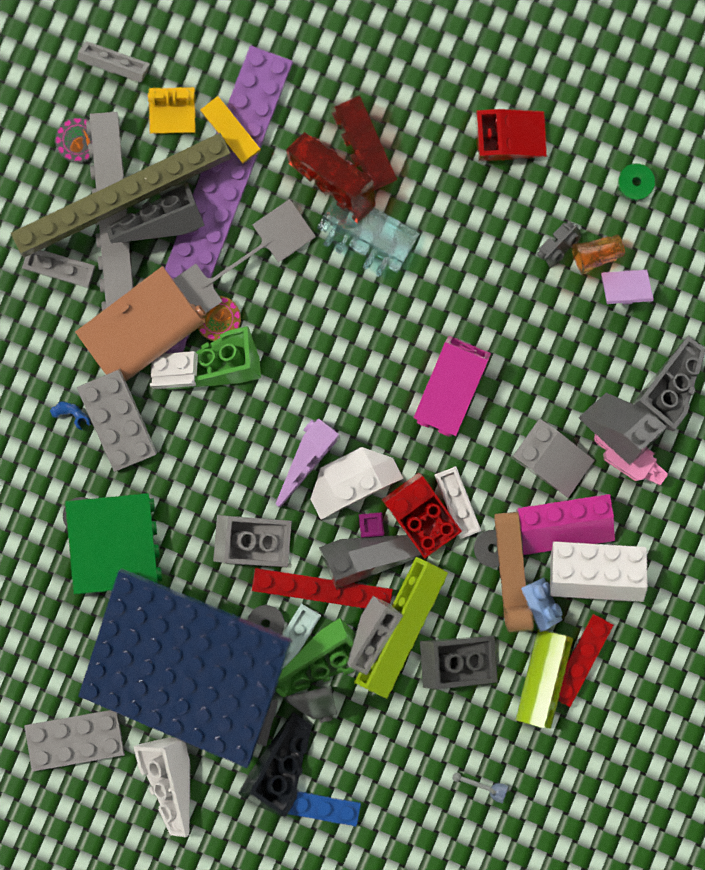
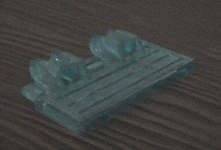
M340 189L318 225V229L325 233L330 225L333 226L323 245L326 247L331 245L337 233L344 236L336 247V252L339 254L342 253L351 237L353 239L349 246L366 255L370 247L373 248L363 267L368 270L373 264L377 255L384 260L376 270V275L378 276L382 275L391 259L393 261L389 269L397 273L420 235L417 231Z

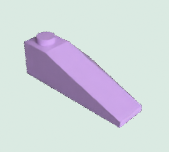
M319 418L316 422L311 420L303 430L306 433L301 440L276 501V505L279 508L340 439L339 434Z

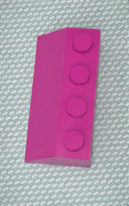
M610 494L516 509L519 515L523 555L552 551L553 542L599 544L615 541L614 516Z

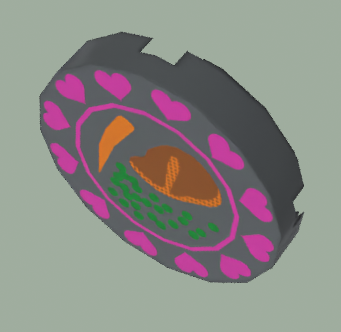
M84 118L68 119L61 124L56 132L55 143L57 150L63 158L71 163H85L93 158L89 157L88 144L92 143V135L87 134L86 121L89 120Z

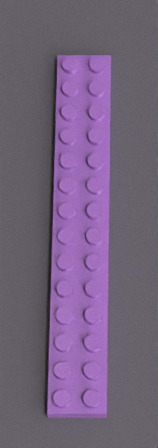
M250 46L227 108L259 148H261L293 61ZM227 145L231 153V159L201 173L193 196L205 226L194 232L177 235L165 267L172 279L194 264L198 265L207 278L212 277L259 152L242 164ZM189 335L165 353L183 352Z

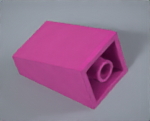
M448 336L413 417L417 419V423L428 428L430 425L439 429L438 432L450 437L451 434L456 436L491 353Z

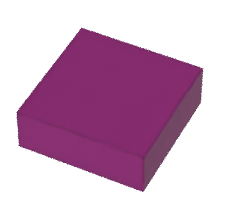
M382 512L359 514L361 538L384 536Z

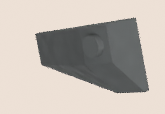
M185 181L161 192V198L153 203L147 201L136 214L128 213L106 227L110 242L118 243L184 235L205 226L188 182Z
M688 335L632 404L650 411L667 426V430L675 431L688 413L689 401L694 393V384L701 369L705 349Z
M407 535L339 539L319 547L336 589L422 556Z
M331 686L285 697L287 703L312 719H319L320 723L333 720V715H337Z

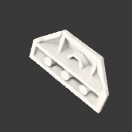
M361 447L320 468L311 501L322 520L402 480L403 477L392 457Z

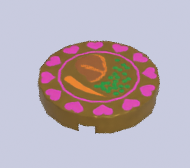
M219 296L222 302L206 312L207 316L204 317L206 322L198 327L199 332L206 339L215 341L220 338L219 335L240 328V311L237 305L229 298Z

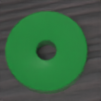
M639 163L626 166L618 177L620 193L631 201H641L647 198L655 186L653 172L647 166ZM638 179L640 181V185H633L632 180Z

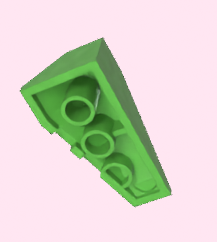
M249 327L226 331L219 335V339L210 344L208 342L201 346L202 349L196 351L198 354L197 376H195L196 386L166 389L236 384L261 378L260 357Z

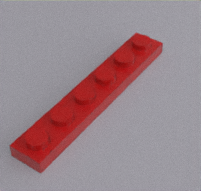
M255 568L252 591L360 608H366L373 596L390 604L392 589L352 583L336 589L333 581L330 579Z

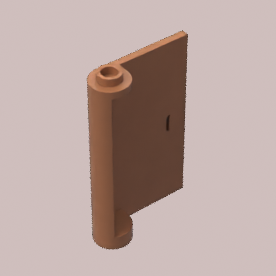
M162 266L75 331V333L105 374L120 369L125 381H127L206 322L204 317L207 315L200 305L195 306L189 303Z

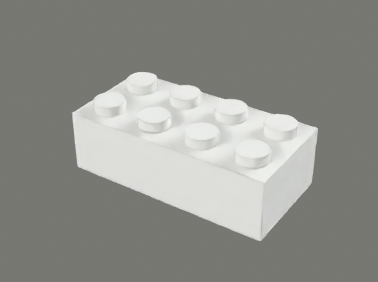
M553 542L550 559V596L644 601L647 590L646 547Z

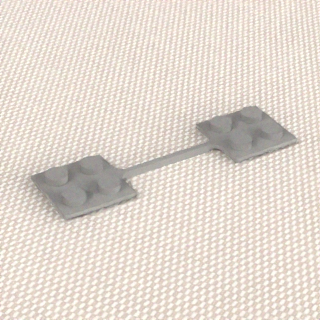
M290 199L253 224L262 240L260 246L213 278H207L198 265L194 264L173 279L190 304L200 305L206 313L221 303V298L213 288L214 281L260 249H269L279 263L316 237Z

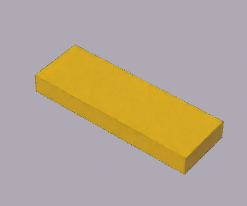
M219 96L200 109L217 133H221L225 143L242 164L261 151Z

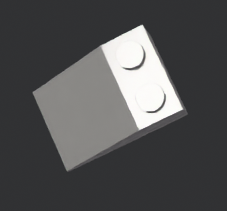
M541 419L536 422L512 456L513 460L567 498L594 462L593 458Z
M217 515L213 561L288 567L292 521Z

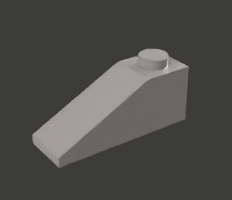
M373 596L361 615L347 665L367 675L403 615L390 604Z

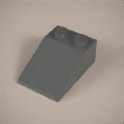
M605 393L579 417L588 428L629 465L655 443L667 428L650 411L608 393Z
M494 636L420 641L423 688L442 689L497 682Z

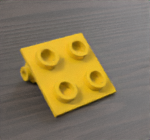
M195 87L149 88L150 134L195 133Z

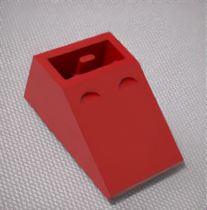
M510 109L476 111L478 161L547 157L544 111Z
M417 473L381 499L424 559L462 532L420 473Z

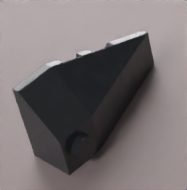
M291 713L250 771L238 794L256 806L286 818L298 795L297 786L299 776L302 775L303 771L301 766L304 753L307 751L312 725L297 714Z

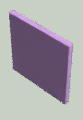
M647 270L601 273L607 304L623 303L625 305L632 304V302L653 301Z

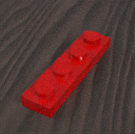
M592 614L568 659L558 701L571 707L612 630L613 624Z

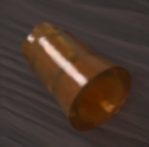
M615 235L590 242L573 244L572 252L579 272L584 275L599 266L623 257L625 248L620 236Z

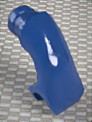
M59 401L56 406L50 409L52 416L56 418L64 414L74 415L75 426L82 430L80 422L83 419L86 420L88 426L91 425L89 416L79 409L78 406H75V404Z

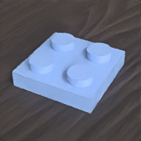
M544 578L521 588L540 631L562 621L561 608L554 602L553 597L550 596V584Z

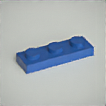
M298 791L297 798L288 814L357 826L361 803Z

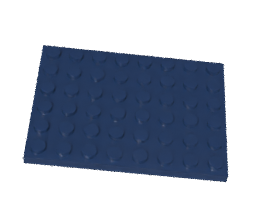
M120 569L117 573L78 697L248 768L293 639L134 573Z

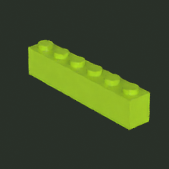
M418 557L415 558L392 604L403 616L368 674L365 675L359 672L354 683L387 699L400 671L404 667V663L414 646L421 628L424 626L425 620L435 603V599L445 583L448 572Z

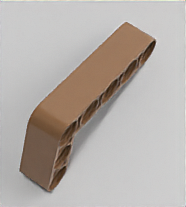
M518 512L494 514L506 628L508 632L533 630L531 609L521 589L526 586Z

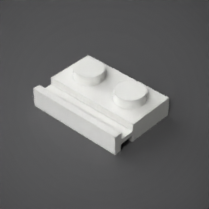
M194 351L162 354L152 362V383H150V387L153 389L196 386L195 376H197L198 354Z

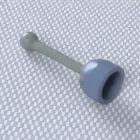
M454 773L452 776L455 782L462 781L489 791L492 799L503 803L508 785L496 783L490 787L462 777L460 773Z

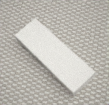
M453 467L435 474L434 476L448 512L462 531L458 534L459 539L480 532V526L457 468Z

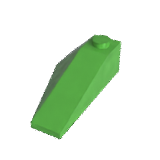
M341 618L320 630L283 668L275 691L282 697L308 689L314 682L320 680L327 682L331 680V676L343 672L344 675L354 672L355 669L347 665L356 636L353 630Z

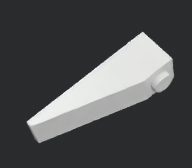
M168 737L133 746L139 770L142 775L146 774L152 786L148 789L151 795L155 794L160 803L158 810L170 835L187 837L189 835L190 759L186 743L177 738Z

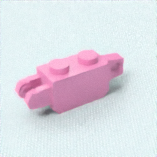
M595 434L594 442L606 450L603 454L604 461L632 480L646 479L661 485L667 477L668 473L656 463L657 459L653 457L654 453L651 450L647 449L629 465Z

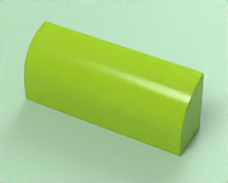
M537 630L515 720L551 729L573 638L544 630Z

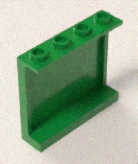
M149 493L65 501L74 595L112 591L120 569L155 583L162 581L161 568L156 567L155 558H160L159 546L154 544L153 535H157L156 521L151 520V512H155L154 498H149Z

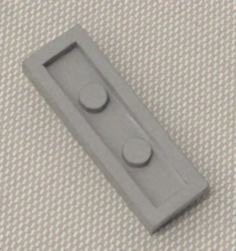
M88 41L79 50L77 60L88 65L105 69L110 73H116L138 82H142L150 66L149 63Z
M39 250L25 257L22 269L89 289L95 266Z

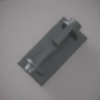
M570 221L563 223L553 233V236L558 239L556 242L549 238L538 249L537 255L542 260L545 259L550 268L555 263H559L569 248L574 247L582 236L578 226H574Z

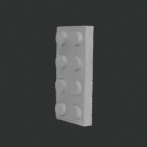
M120 369L77 387L114 472L157 454Z
M111 710L24 725L32 771L125 755L118 713Z

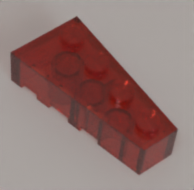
M355 95L331 106L333 111L331 113L336 125H340L343 132L341 137L346 147L349 146L353 153L350 155L355 167H359L363 174L360 176V179L365 189L369 187L370 191H375L396 181L397 177L360 95Z
M304 132L286 149L288 163L308 181L311 182L314 179L317 187L325 196L330 193L337 201L336 205L344 211L347 208L353 213L352 219L357 224L376 206L372 177L368 173L358 170L351 161H345L332 148L328 149L322 145L318 138L311 137Z

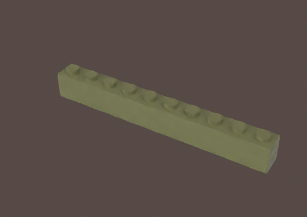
M218 133L11 232V235L20 254L25 258L231 159V153L221 133Z

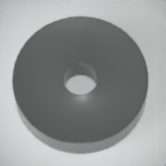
M496 530L485 531L477 537L474 543L475 557L485 566H500L498 548L495 553L488 551L490 544H494L497 547Z
M262 605L250 613L247 621L263 627L262 621L268 619L270 626L266 629L282 634L285 621L282 613L277 608L270 605Z

